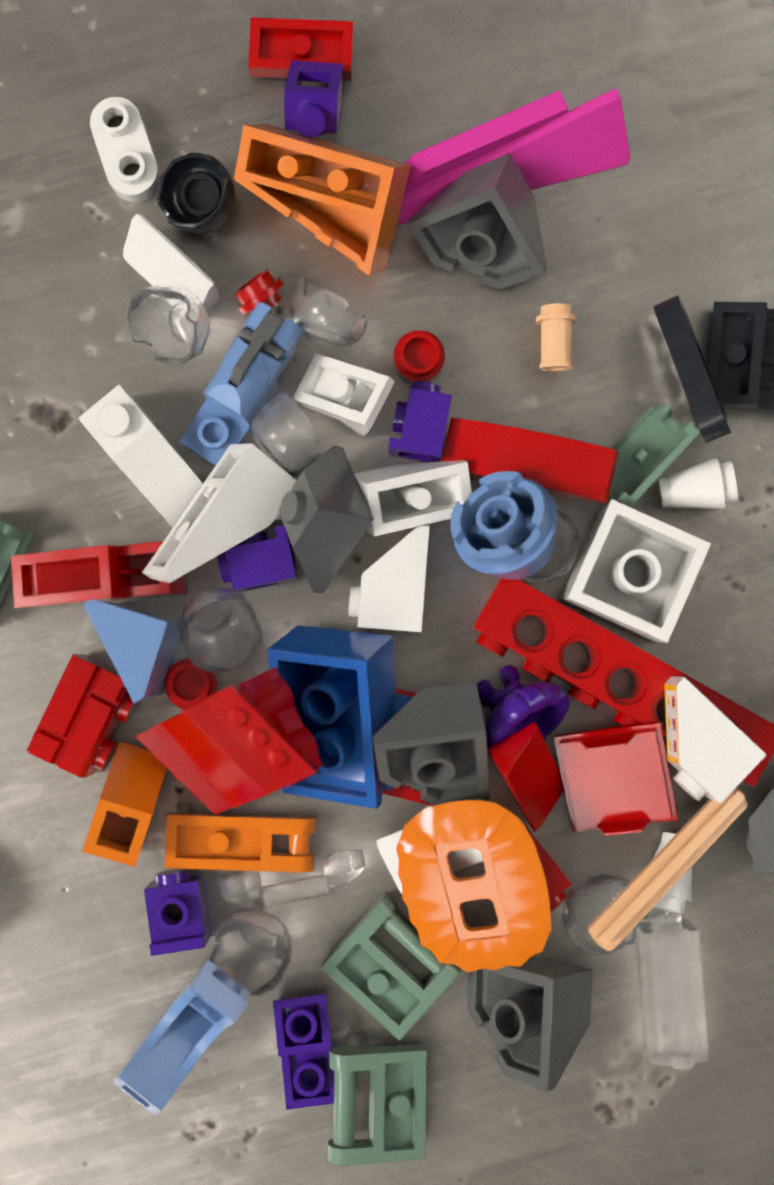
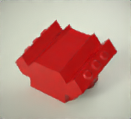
M276 667L241 683L231 685L203 699L201 702L182 710L180 714L135 736L214 815L266 796L285 786L288 787L317 773L319 767L323 766L318 756L316 740L312 733L303 725L294 706L292 691L285 680L280 677Z

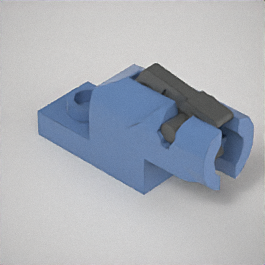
M263 302L257 303L243 325L240 334L237 335L226 352L219 369L203 392L206 398L205 402L179 441L183 447L214 466L219 462L230 444H244L279 388L277 379L294 354L296 344L303 335V330L288 317L283 320L272 313V307Z

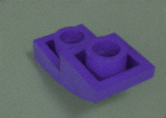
M326 993L273 1000L278 1057L281 1056L286 1110L334 1104V1070L329 1068V1050H332L334 1043Z

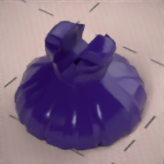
M506 665L499 670L500 680L504 684L503 690L494 689L488 679L477 683L480 704L489 706L492 710L485 724L488 755H490L488 752L490 747L534 722L545 741L546 737L563 721L570 707L569 696L553 683L536 682L522 686L519 682L521 676L516 667L512 665Z

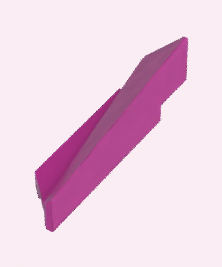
M617 88L568 111L567 104L559 90L415 153L405 162V164L411 165L397 225L407 223L410 217L464 172L508 153L511 154L530 190L628 164L630 149L621 97Z

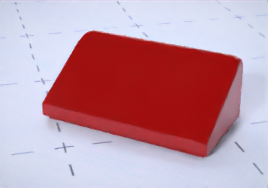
M534 722L490 747L488 752L532 830L536 832L542 826L563 793L564 787L559 769L538 726Z

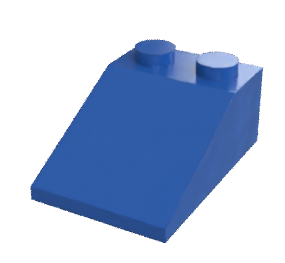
M297 625L268 648L269 668L276 667L280 677L289 685L299 717L303 725L312 733L316 740L318 756L323 766L319 767L317 773L288 787H283L282 793L378 809L382 803L384 783L379 780L373 736L393 716L396 692L393 636Z

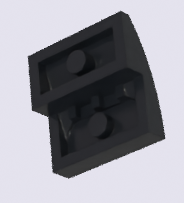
M714 301L708 369L722 406L725 409L774 414V309L767 308V302Z

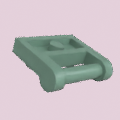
M385 893L371 906L366 915L322 962L321 968L400 1041L457 978L462 969L453 964H440L431 950L422 947L417 929L395 910L397 903ZM380 926L384 927L432 972V975L424 984L371 937Z
M421 1044L364 1048L342 1045L332 1047V1050H329V1068L334 1070L333 1139L328 1141L329 1163L339 1166L425 1159L427 1050ZM370 1070L368 1139L357 1140L354 1139L355 1071Z

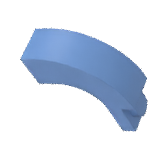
M207 960L161 1016L112 1083L151 1114L155 1115L161 1112L212 1042L222 1031L237 1021L249 1004L245 1000L250 995V992L210 960Z

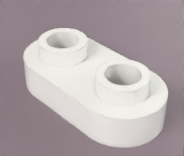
M122 97L106 98L93 109L90 116V128L107 179L113 190L122 199L130 202L144 201L157 191L161 176L144 122L136 106L129 100ZM115 116L123 117V122L118 127L111 128L107 126L111 118ZM132 163L140 165L136 174L132 176L123 174L127 165Z

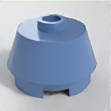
M501 471L480 478L478 481L481 487L471 493L463 505L457 501L452 511L450 527L458 555L469 567L507 580L523 579L535 574L549 561L556 545L557 510L551 494L542 485L533 480L523 478L518 472Z

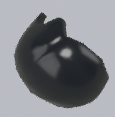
M188 153L173 159L160 176L156 202L168 223L175 228L185 232L204 234L220 228L232 215L236 201L235 186L231 174L217 158L209 154Z

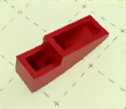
M451 417L441 462L467 461L470 480L478 481L480 478L492 473L513 471L520 473L523 478L539 483L547 489L551 496L607 504L619 452L615 449L552 434Z
M163 541L122 546L101 545L11 556L14 608L84 604L91 599L109 602L186 594L185 575L171 583L150 579L142 573Z

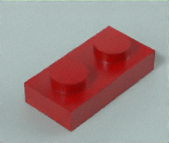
M251 17L248 61L250 77L287 78L291 60L343 64V80L352 81L353 21Z

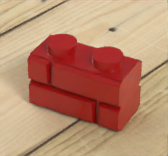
M72 654L26 751L81 778L93 775L96 769L104 771L110 763L118 744L111 740V737L119 721L124 723L129 721L138 702H133L115 668L88 655Z

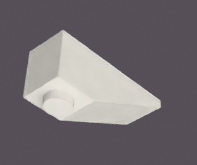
M117 385L78 419L117 466L165 520L174 527L204 482L132 396L120 385Z
M230 444L142 573L150 579L171 583L269 527L272 522L281 518L279 512L281 501L284 495L291 491L297 480L254 444Z

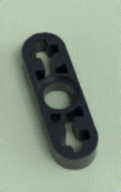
M679 295L654 305L657 320L704 441L708 443L731 434L730 424Z

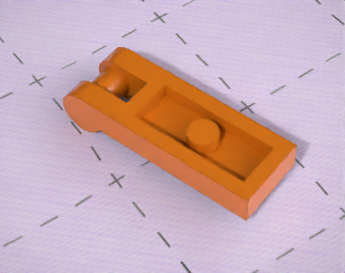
M170 812L167 814L165 868L267 872L314 871L315 854L309 852L310 835L315 834L316 817L309 815H214L213 813ZM274 834L289 835L288 852H273Z

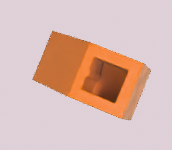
M120 740L82 852L132 867L136 866L167 769L147 748Z

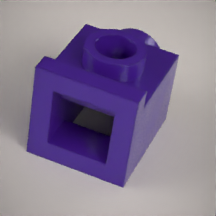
M291 60L284 88L285 130L298 131L306 137L322 136L326 133L337 134L339 118L342 115L343 64ZM302 81L325 82L329 84L328 88L302 86Z
M413 381L409 391L408 402L397 401L392 432L402 433L401 439L390 437L388 456L419 462H439L452 395L442 393V387L437 384Z
M285 526L275 527L277 538L268 539L267 532H258L237 544L238 546H234L218 555V566L223 583L232 582L233 590L240 593L300 580L294 550Z
M171 869L155 874L156 881H152L144 888L151 944L149 945L151 956L205 948L212 933L203 874L188 876L187 869ZM170 903L179 905L183 911L182 919H169L167 917L166 905Z

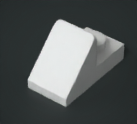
M315 353L292 399L307 409L340 420L359 435L365 436L374 424L395 381L389 376Z

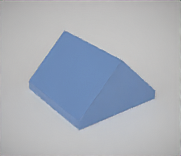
M91 599L84 603L83 606L133 702L151 700L163 695L165 691V678L168 670L173 666L185 624L118 603Z

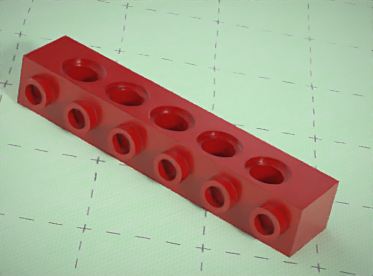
M498 578L470 629L480 634L476 640L477 644L502 658L507 650L525 659L522 666L523 670L546 683H550L553 676L571 685L567 695L594 710L599 702L615 710L617 713L613 721L621 726L660 721L656 713V707L659 700L665 696L664 684L671 676L685 677L766 754L743 779L742 783L752 787L756 786L774 753L773 723L519 579L507 580ZM525 616L535 617L543 626L542 639L534 646L523 644L517 636V625ZM572 642L581 643L588 652V662L578 672L570 671L563 661L564 650ZM625 668L633 677V688L628 695L618 698L610 689V678L616 670ZM660 721L665 750L667 751L666 724Z

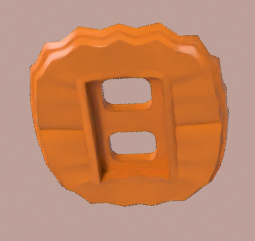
M457 800L425 808L404 825L396 847L399 858L398 876L402 883V899L408 907L410 922L418 931L421 946L431 950L440 964H453L467 973L480 969L496 971L506 966L521 967L533 955L543 951L551 932L548 888L534 841L519 817L495 802ZM471 848L479 850L482 854L486 873L472 877H456L452 872L448 853ZM480 899L491 900L495 906L498 923L482 927L468 926L464 919L461 903Z

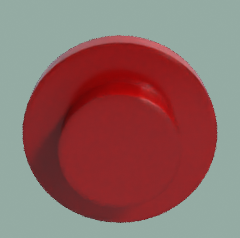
M266 269L240 287L234 294L241 303L238 306L241 313L246 314L254 310L258 302H263L270 307H274L280 302L282 298L277 291L284 285L281 278L277 277L274 279L268 269Z
M423 330L411 331L403 335L397 342L393 355L394 365L398 373L408 381H430L443 368L445 361L444 347L441 341L430 332Z
M186 658L176 662L168 670L165 678V691L169 700L181 709H186L215 694L218 687L217 676L213 668L205 661L197 658Z

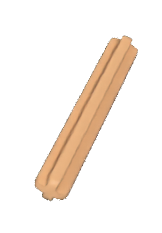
M735 788L721 804L709 799L589 925L588 932L591 938L606 951L614 950L747 808L748 803L745 799V794Z

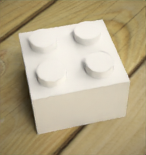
M611 499L607 504L601 506L559 601L653 643H668L711 543Z

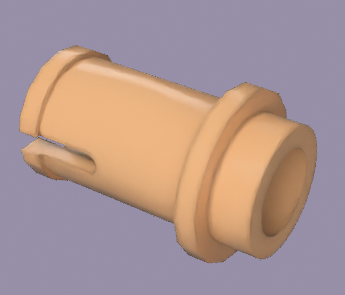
M555 303L543 305L540 307L541 315L535 317L536 324L541 326L540 370L549 372L572 370V324L577 322V316L572 314V306L569 304Z

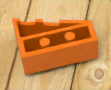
M269 124L243 125L234 180L287 218L292 217L316 234L315 238L328 247L333 246L357 263V268L370 276L387 268L411 165L318 138L306 137L300 133Z

